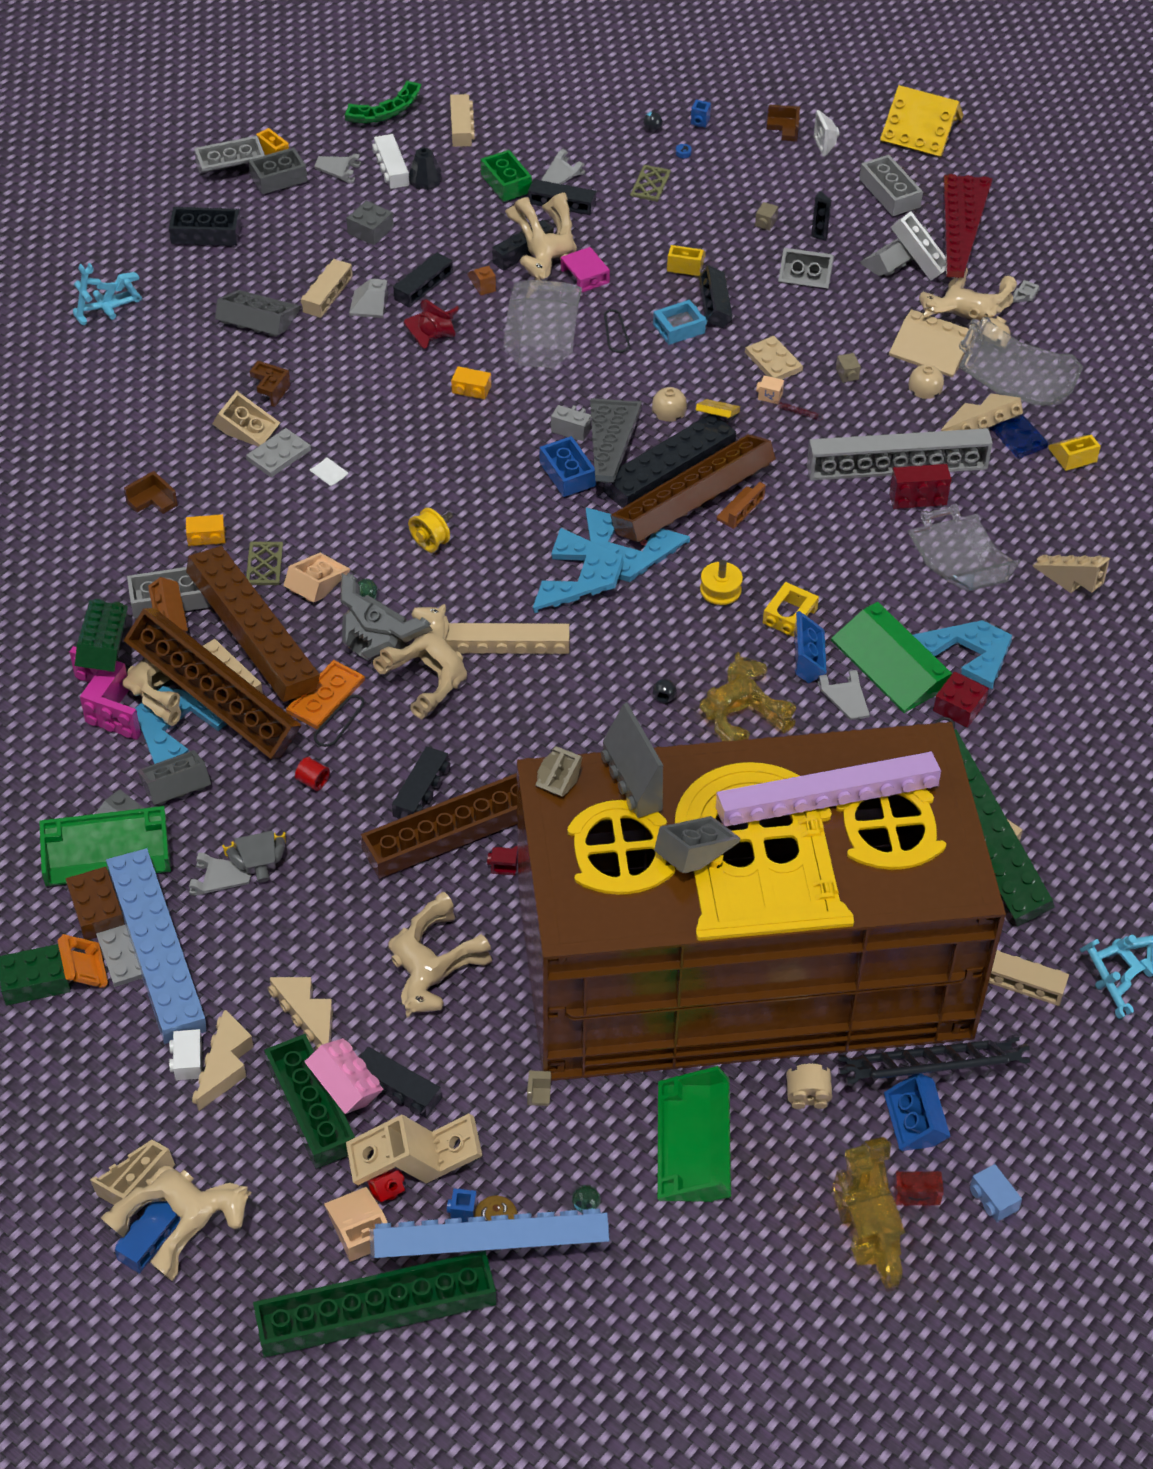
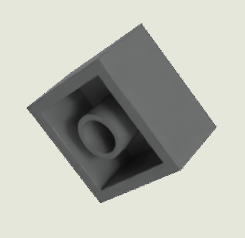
M365 201L346 218L348 234L372 245H376L394 228L393 212L369 201Z

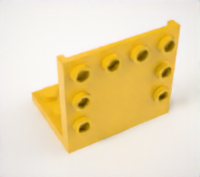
M898 85L880 141L941 158L953 121H962L963 112L960 103L957 100Z

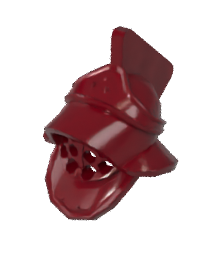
M424 299L420 302L422 313L403 321V324L421 348L426 349L429 340H437L442 338V336L455 337V330L451 320L453 319L452 316L458 312L459 307L456 306L450 311H443L429 300Z

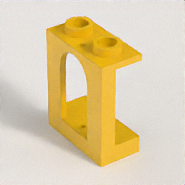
M785 582L764 609L763 624L794 637L796 613L793 616L784 617L777 612L778 607L783 601L799 607L797 612L801 611L804 615L808 616L809 613L814 614L818 609L819 596Z

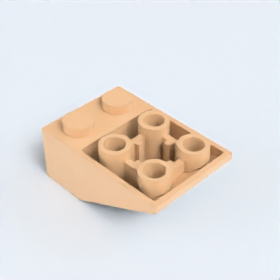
M364 1187L324 1203L349 1261L351 1262L370 1254L369 1229H375V1224L388 1222L368 1188Z

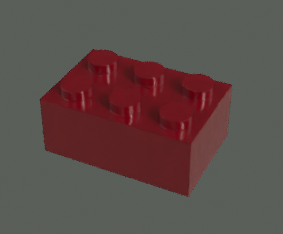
M948 465L893 467L889 491L893 509L947 505L952 480Z

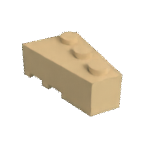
M150 1140L127 1155L128 1159L119 1165L113 1164L109 1167V1171L99 1178L95 1176L90 1179L97 1196L115 1205L126 1198L136 1187L147 1186L146 1180L151 1178L161 1167L175 1166L168 1148L154 1140Z

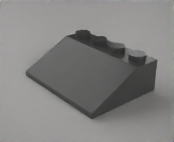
M237 290L217 299L215 319L221 320V323L224 324L233 323L237 324L239 328L248 327L252 328L254 332L264 331L270 336H278L287 330L300 311L301 306Z
M628 703L622 705L603 740L601 757L603 762L609 765L611 777L613 779L616 778L620 793L622 795L625 794L629 809L634 810L637 818L663 810V764Z

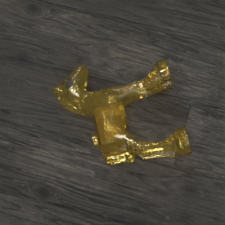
M738 651L735 655V661L729 665L727 670L729 683L717 689L715 687L711 688L707 692V697L699 705L700 710L706 714L707 720L715 721L714 730L721 737L722 741L749 739V731L732 726L727 720V715L741 711L748 706L760 712L783 733L790 731L796 722L792 718L797 709L795 704L791 701L774 700L768 697L757 683L750 678L765 675L767 673L766 664L747 657L742 658Z

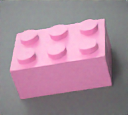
M344 1038L321 1045L305 1061L306 1065L345 1114L366 1107L384 1090L379 1080L366 1068L365 1062L355 1054L351 1044L345 1041Z

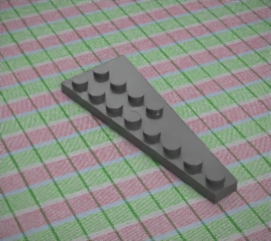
M591 398L595 481L603 483L614 482L641 412L642 402Z

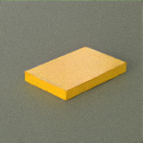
M706 399L697 403L696 411L730 418L740 412L741 406Z

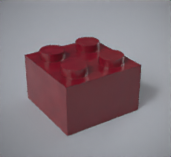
M954 671L936 695L933 711L968 728L986 704L989 688Z

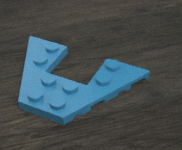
M586 507L585 514L587 517L589 540L623 556L624 562L618 579L631 582L637 575L646 572L648 567L654 563L658 564L667 555L676 552L678 547L690 542V536L661 528L658 532L651 534L643 552L610 543L615 534L611 514Z
M560 528L551 553L554 560L585 561L578 582H541L533 605L534 613H538V609L551 605L557 607L562 603L579 600L580 596L591 593L595 595L604 590L614 589L623 566V556Z
M983 620L913 635L934 656L955 643H959L981 654L964 665L961 669V674L990 689H993L995 679L998 677V672L1002 667L1004 657L1012 642L1011 634Z
M164 686L157 690L160 692H176L180 695V719L191 711L217 731L227 724L187 691ZM141 703L135 708L140 729L154 764L189 752L185 746L165 732L171 725L165 723L149 707Z

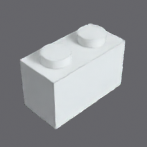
M200 1029L173 1031V1040L169 1041L170 1053H173V1059H169L170 1072H174L176 1081L199 1079L202 1071V1037Z

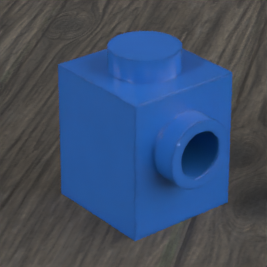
M695 100L691 108V125L706 128L710 120V102Z
M453 1189L452 1199H448L447 1213H450L451 1219L462 1218V1223L468 1222V1218L475 1217L477 1192Z

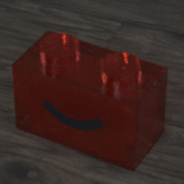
M896 1172L893 1182L895 1205H941L944 1193L942 1172Z

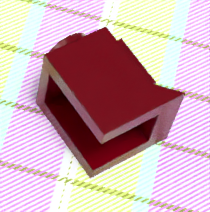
M518 845L512 849L493 847L492 853H488L487 865H491V874L516 876Z

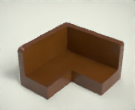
M769 104L766 130L782 131V141L797 142L800 107Z
M257 361L249 371L250 377L262 380L257 386V393L270 396L272 407L277 405L291 386L289 370Z
M155 471L124 487L126 503L136 513L150 505H153L162 514L178 506L176 491Z

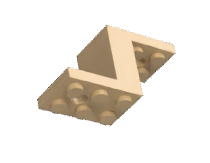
M401 1114L346 1142L353 1183L357 1185L394 1167L403 1170L424 1183H428L482 1156L475 1118L471 1114H467L433 1132ZM460 1139V1145L454 1149L456 1141ZM374 1149L373 1156L368 1159L370 1151Z

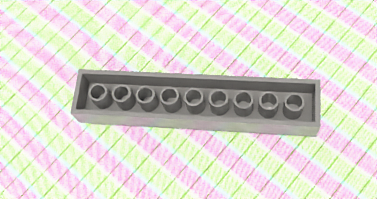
M988 428L809 439L806 466L810 481L892 476L893 467L947 464L949 472L987 470L993 443Z

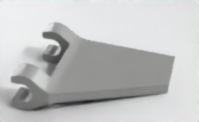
M561 149L543 176L542 181L563 184L576 175H583L585 170L582 167L585 165L579 161L572 167L567 163L569 158L565 156L568 152L565 149Z
M353 154L350 157L318 156L315 169L351 184L354 183L355 177H350L354 171L350 170L349 167L350 165L356 168L360 167L361 161H355L359 159L360 155Z
M857 670L849 671L848 682L829 685L827 675L819 676L820 681L817 683L821 692L849 720L869 718L870 715L860 687Z
M198 853L196 867L200 869L207 868L203 883L199 880L191 879L189 894L200 895L247 885L250 882L251 874H246L245 870L239 869L232 861L216 859L205 853Z

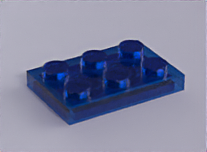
M1023 414L989 427L1017 459L1048 448L1049 442Z

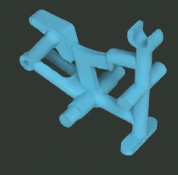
M88 263L86 269L82 264L79 265L78 269L82 275L81 282L75 281L74 283L79 291L78 307L73 309V314L81 325L87 324L84 311L104 310L110 319H115L116 314L112 308L134 301H141V295L138 294L131 283L140 279L136 272L119 274L115 282L104 283L97 278H88L89 274L93 272V266ZM87 284L95 285L97 289L106 290L104 296L98 290L93 292L96 303L85 304V301L90 302L92 300V297L87 292ZM124 287H126V289L128 290V291H125V292H122V293L113 295L114 292H115V290H116V291H121Z
M1130 935L1122 939H1116L1112 945L1098 952L1095 945L1100 942L1096 939L1079 949L1081 953L1088 951L1102 978L1096 982V988L1100 990L1107 987L1117 1006L1115 1014L1119 1019L1125 1016L1123 1009L1127 1015L1134 1012L1133 1007L1129 1003L1125 1004L1121 997L1131 987L1132 978L1141 971L1147 977L1153 976V935L1139 938ZM1147 947V959L1145 958L1141 961L1130 951L1131 949ZM1120 954L1130 968L1122 977L1119 972L1109 974L1102 959ZM1121 977V984L1116 988L1114 982Z

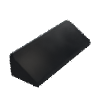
M821 191L815 196L811 237L827 241L832 200Z

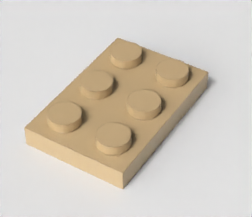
M775 336L745 347V353L769 377L784 379L803 371V365Z

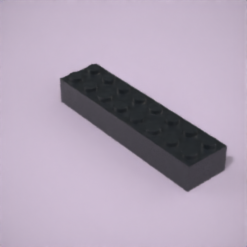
M709 414L619 467L614 482L603 484V492L623 508L736 441V431L718 416Z

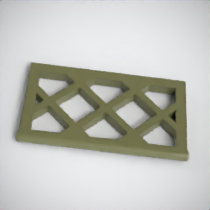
M643 165L630 196L658 202L671 174V170ZM645 170H650V171H652V172L647 173V174L644 173ZM665 173L666 175L661 177L659 174ZM655 175L658 178L651 181L648 177ZM642 179H645L647 181L646 183L640 184V181ZM659 182L662 183L660 187L654 185ZM651 186L653 189L646 191L644 187ZM640 189L642 193H635V191ZM652 193H657L656 197L650 196Z
M250 542L246 578L251 585H280L283 542ZM253 547L262 548L257 553L253 552ZM272 547H279L276 553H273L270 549ZM267 552L271 557L264 561L259 556ZM256 559L260 564L253 568L251 564ZM276 559L277 566L273 568L268 563ZM265 566L270 571L262 575L258 570ZM254 573L259 578L256 580H250V575ZM273 573L276 575V580L267 579Z

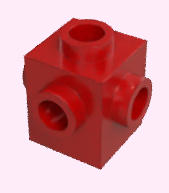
M392 1168L367 1181L372 1196L380 1202L394 1199L399 1193L405 1191L402 1183L404 1182V1177L399 1169Z

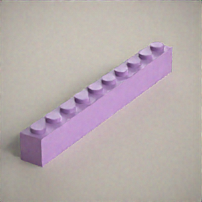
M932 752L719 791L716 794V809L724 826L737 825L939 786L941 769Z

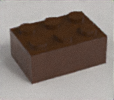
M107 867L65 878L84 939L91 940L97 938V933L125 925Z

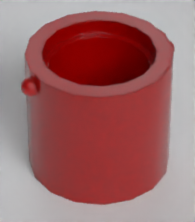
M310 757L304 758L295 771V779L315 791H319L324 787L330 775L328 767Z

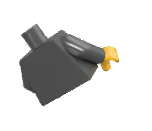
M268 831L235 838V844L232 841L229 847L222 845L225 856L229 857L239 869L245 870L246 874L256 873L257 882L261 883L270 879L268 870L275 869V863L281 860L285 850L286 833L283 832L282 836H277L276 832Z

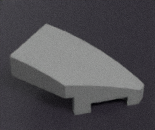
M1024 280L1019 289L1017 288L1012 295L1013 302L1032 301L1039 291V285Z

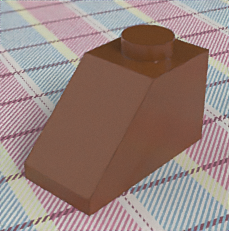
M490 266L481 267L467 273L480 296L496 291V275Z

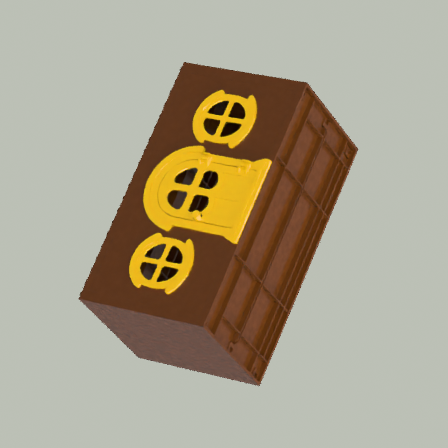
M952 722L655 747L654 750L663 764V810L637 818L634 810L629 809L626 796L620 793L616 778L613 779L611 777L609 765L603 762L601 752L577 754L582 757L578 780L563 797L536 786L538 769L546 757L517 760L518 891L542 1071L551 1072V1081L975 1040L1006 913ZM927 752L933 753L941 769L939 786L725 826L741 838L740 842L703 868L690 871L689 873L678 871L675 866L664 860L661 855L654 851L660 826L712 816L722 824L716 809V794L719 791Z

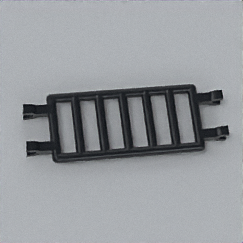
M1011 1035L1003 1041L985 1040L862 1054L854 1058H849L846 1055H837L839 1062L846 1061L845 1067L838 1068V1072L841 1075L854 1071L852 1077H846L847 1084H853L860 1078H888L1000 1065L1016 1060L1027 1064L1030 1063V1058L1022 1057L1021 1055L1022 1052L1030 1050V1046L1022 1044L1012 1048V1043L1020 1041L1018 1035ZM989 1049L996 1056L985 1057L979 1050ZM968 1051L974 1059L964 1060L957 1052ZM947 1054L953 1061L942 1062L936 1055ZM925 1056L931 1063L920 1065L914 1057ZM904 1059L909 1066L898 1067L893 1060ZM882 1061L887 1066V1069L877 1070L871 1062Z

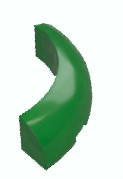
M406 81L394 99L381 102L378 106L370 107L369 105L349 103L345 112V121L361 124L376 123L395 117L405 111L415 101L422 84Z

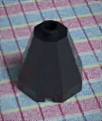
M425 147L416 150L409 170V183L415 189L424 187V190H430L439 186L440 179H442V171L433 152Z

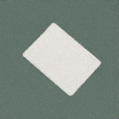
M325 458L318 465L310 469L312 473L330 486L336 484L348 474L347 471L329 458Z

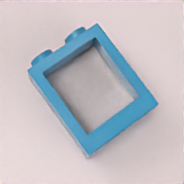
M691 300L653 311V325L668 345L705 333L707 320Z

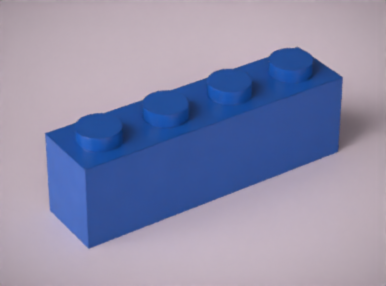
M167 1201L150 1203L146 1207L143 1216L132 1224L128 1234L119 1239L114 1250L117 1260L139 1274L176 1229L180 1221V1217L172 1210Z

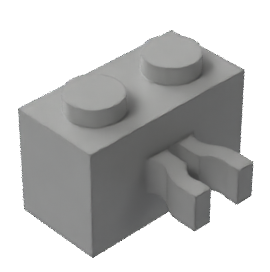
M558 405L551 415V432L566 437L572 436L574 439L584 442L591 431V415L586 414V409L584 408L581 411H576V406L574 405L571 409Z

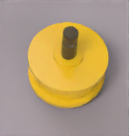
M424 508L419 516H413L409 519L410 533L420 547L428 552H435L439 544H446L450 540V531L446 522L452 519L453 515L451 512H447L441 517L435 510Z
M725 560L707 565L701 573L700 592L703 598L717 605H727L735 602L740 597L743 576L740 569Z

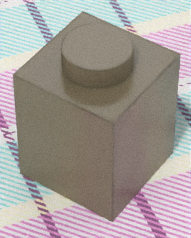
M763 202L756 212L755 227L770 231L777 221L779 206Z
M850 353L837 356L836 370L842 382L859 380L861 366L855 354Z

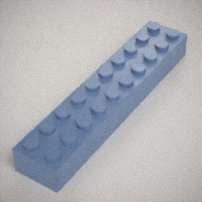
M147 848L106 859L108 873L164 1044L173 1040V1031L200 1029L201 1033L207 1032L205 1016Z
M600 1209L583 1210L582 1215H578L577 1210L560 1211V1216H555L554 1212L537 1213V1218H532L531 1213L516 1214L514 1219L509 1220L508 1215L491 1216V1221H485V1216L471 1217L465 1223H462V1218L445 1219V1224H438V1220L421 1221V1226H415V1221L398 1222V1227L392 1228L391 1223L375 1224V1229H369L371 1258L609 1241L607 1213H601Z

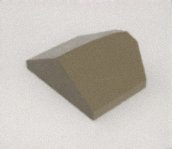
M555 746L552 749L553 751L542 761L538 769L536 786L563 797L578 780L582 757Z

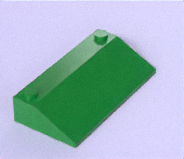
M879 602L863 609L831 638V641L903 713L935 697L952 675Z
M164 806L39 821L41 872L45 886L67 884L65 878L107 867L106 859L146 848L155 873L171 872Z
M719 1066L658 1081L657 1199L659 1201L711 1202L731 1197L729 1078Z

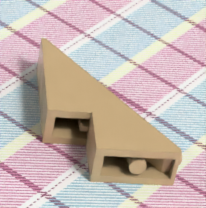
M990 394L981 405L964 403L941 431L988 428L1022 414L1021 399L1019 397Z
M1041 555L1037 558L1038 562L1033 567L1070 593L1080 586H1083L1092 593L1104 584L1110 558L1102 556L1088 557L1087 555L1081 557H1074V555Z
M270 977L271 986L268 987L270 995L280 1001L279 1003L283 1011L290 1013L295 1026L303 1029V1033L306 1034L309 1042H313L316 1045V1050L321 1045L331 1042L332 1000L312 999L313 987L311 977Z
M227 1010L223 1011L222 1017H218V1030L211 1039L212 1049L210 1053L206 1054V1067L204 1072L201 1071L199 1075L200 1086L193 1094L192 1102L197 1104L199 1111L246 1077L244 1064L238 1058L253 1048L252 1036Z

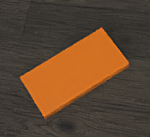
M333 660L320 673L317 690L297 697L286 708V713L318 729L345 699L351 696L365 681V676Z

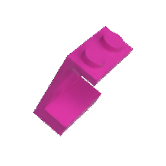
M591 247L561 257V271L570 270L577 278V290L579 293L610 282V269Z

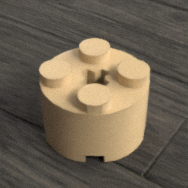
M819 1064L798 1065L795 1071L791 1072V1069L787 1071L788 1101L792 1103V1108L802 1109L805 1105H814L817 1109L827 1107V1103L832 1099L831 1071L829 1068L826 1071Z

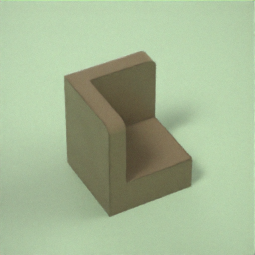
M529 1071L527 1105L549 1106L551 1072Z

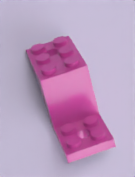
M73 646L69 653L74 675L79 680L90 682L80 695L85 722L92 726L96 725L104 728L109 732L113 731L124 737L138 740L141 736L137 711L135 708L120 704L129 691L122 685L123 680L127 677L125 664L117 661L115 672L74 666L77 647Z

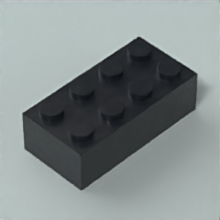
M173 207L169 224L171 244L237 246L241 228L240 211L234 208Z

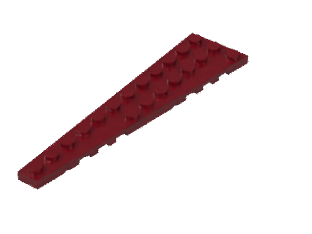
M955 174L944 175L946 277L964 278L993 178L987 176L973 177L971 175L957 176Z

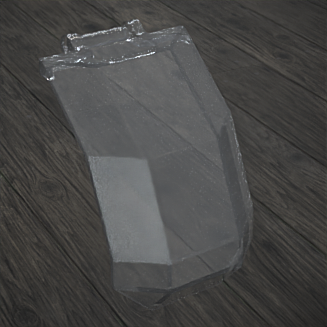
M526 280L514 283L509 301L503 347L519 366L555 368L573 353L576 318L580 296L582 295V287L565 282Z
M983 317L981 322L977 319L971 320L970 328L964 340L959 344V348L965 353L959 365L960 369L995 393L1019 397L1021 401L1037 406L1060 404L1073 392L1083 369V366L1073 354H1058L1021 343L993 324L989 317Z
M957 504L931 512L922 511L921 519L924 526L907 530L926 566L944 580L966 592L1007 582L1020 564V559L1012 560L994 546L982 526L978 514L961 518ZM950 514L953 517V520L932 524L931 522L933 518Z

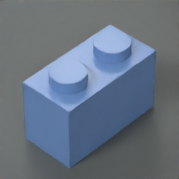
M996 1164L973 1175L970 1184L971 1193L982 1202L986 1213L992 1216L996 1222L1019 1210L1022 1198Z

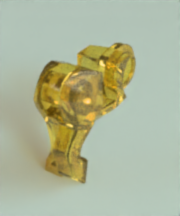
M885 1137L865 1140L860 1147L845 1151L847 1170L836 1171L834 1194L843 1224L852 1222L855 1228L851 1248L856 1264H876L884 1286L887 1289L898 1287L902 1279V1266L899 1257L901 1255L900 1235L904 1234L905 1231L896 1203L888 1188L884 1160L890 1158L891 1143Z

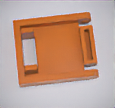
M63 934L57 941L66 980L104 988L108 981L99 943ZM73 947L85 950V953L72 951Z

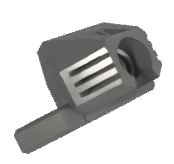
M341 573V603L349 608L343 614L342 643L355 654L373 664V660L380 656L382 649L386 647L404 649L411 645L413 639L433 631L430 627L431 623L423 617L420 620L412 618L407 621L405 617L368 595L365 597L360 596V585L356 582L358 579L350 573L347 575Z

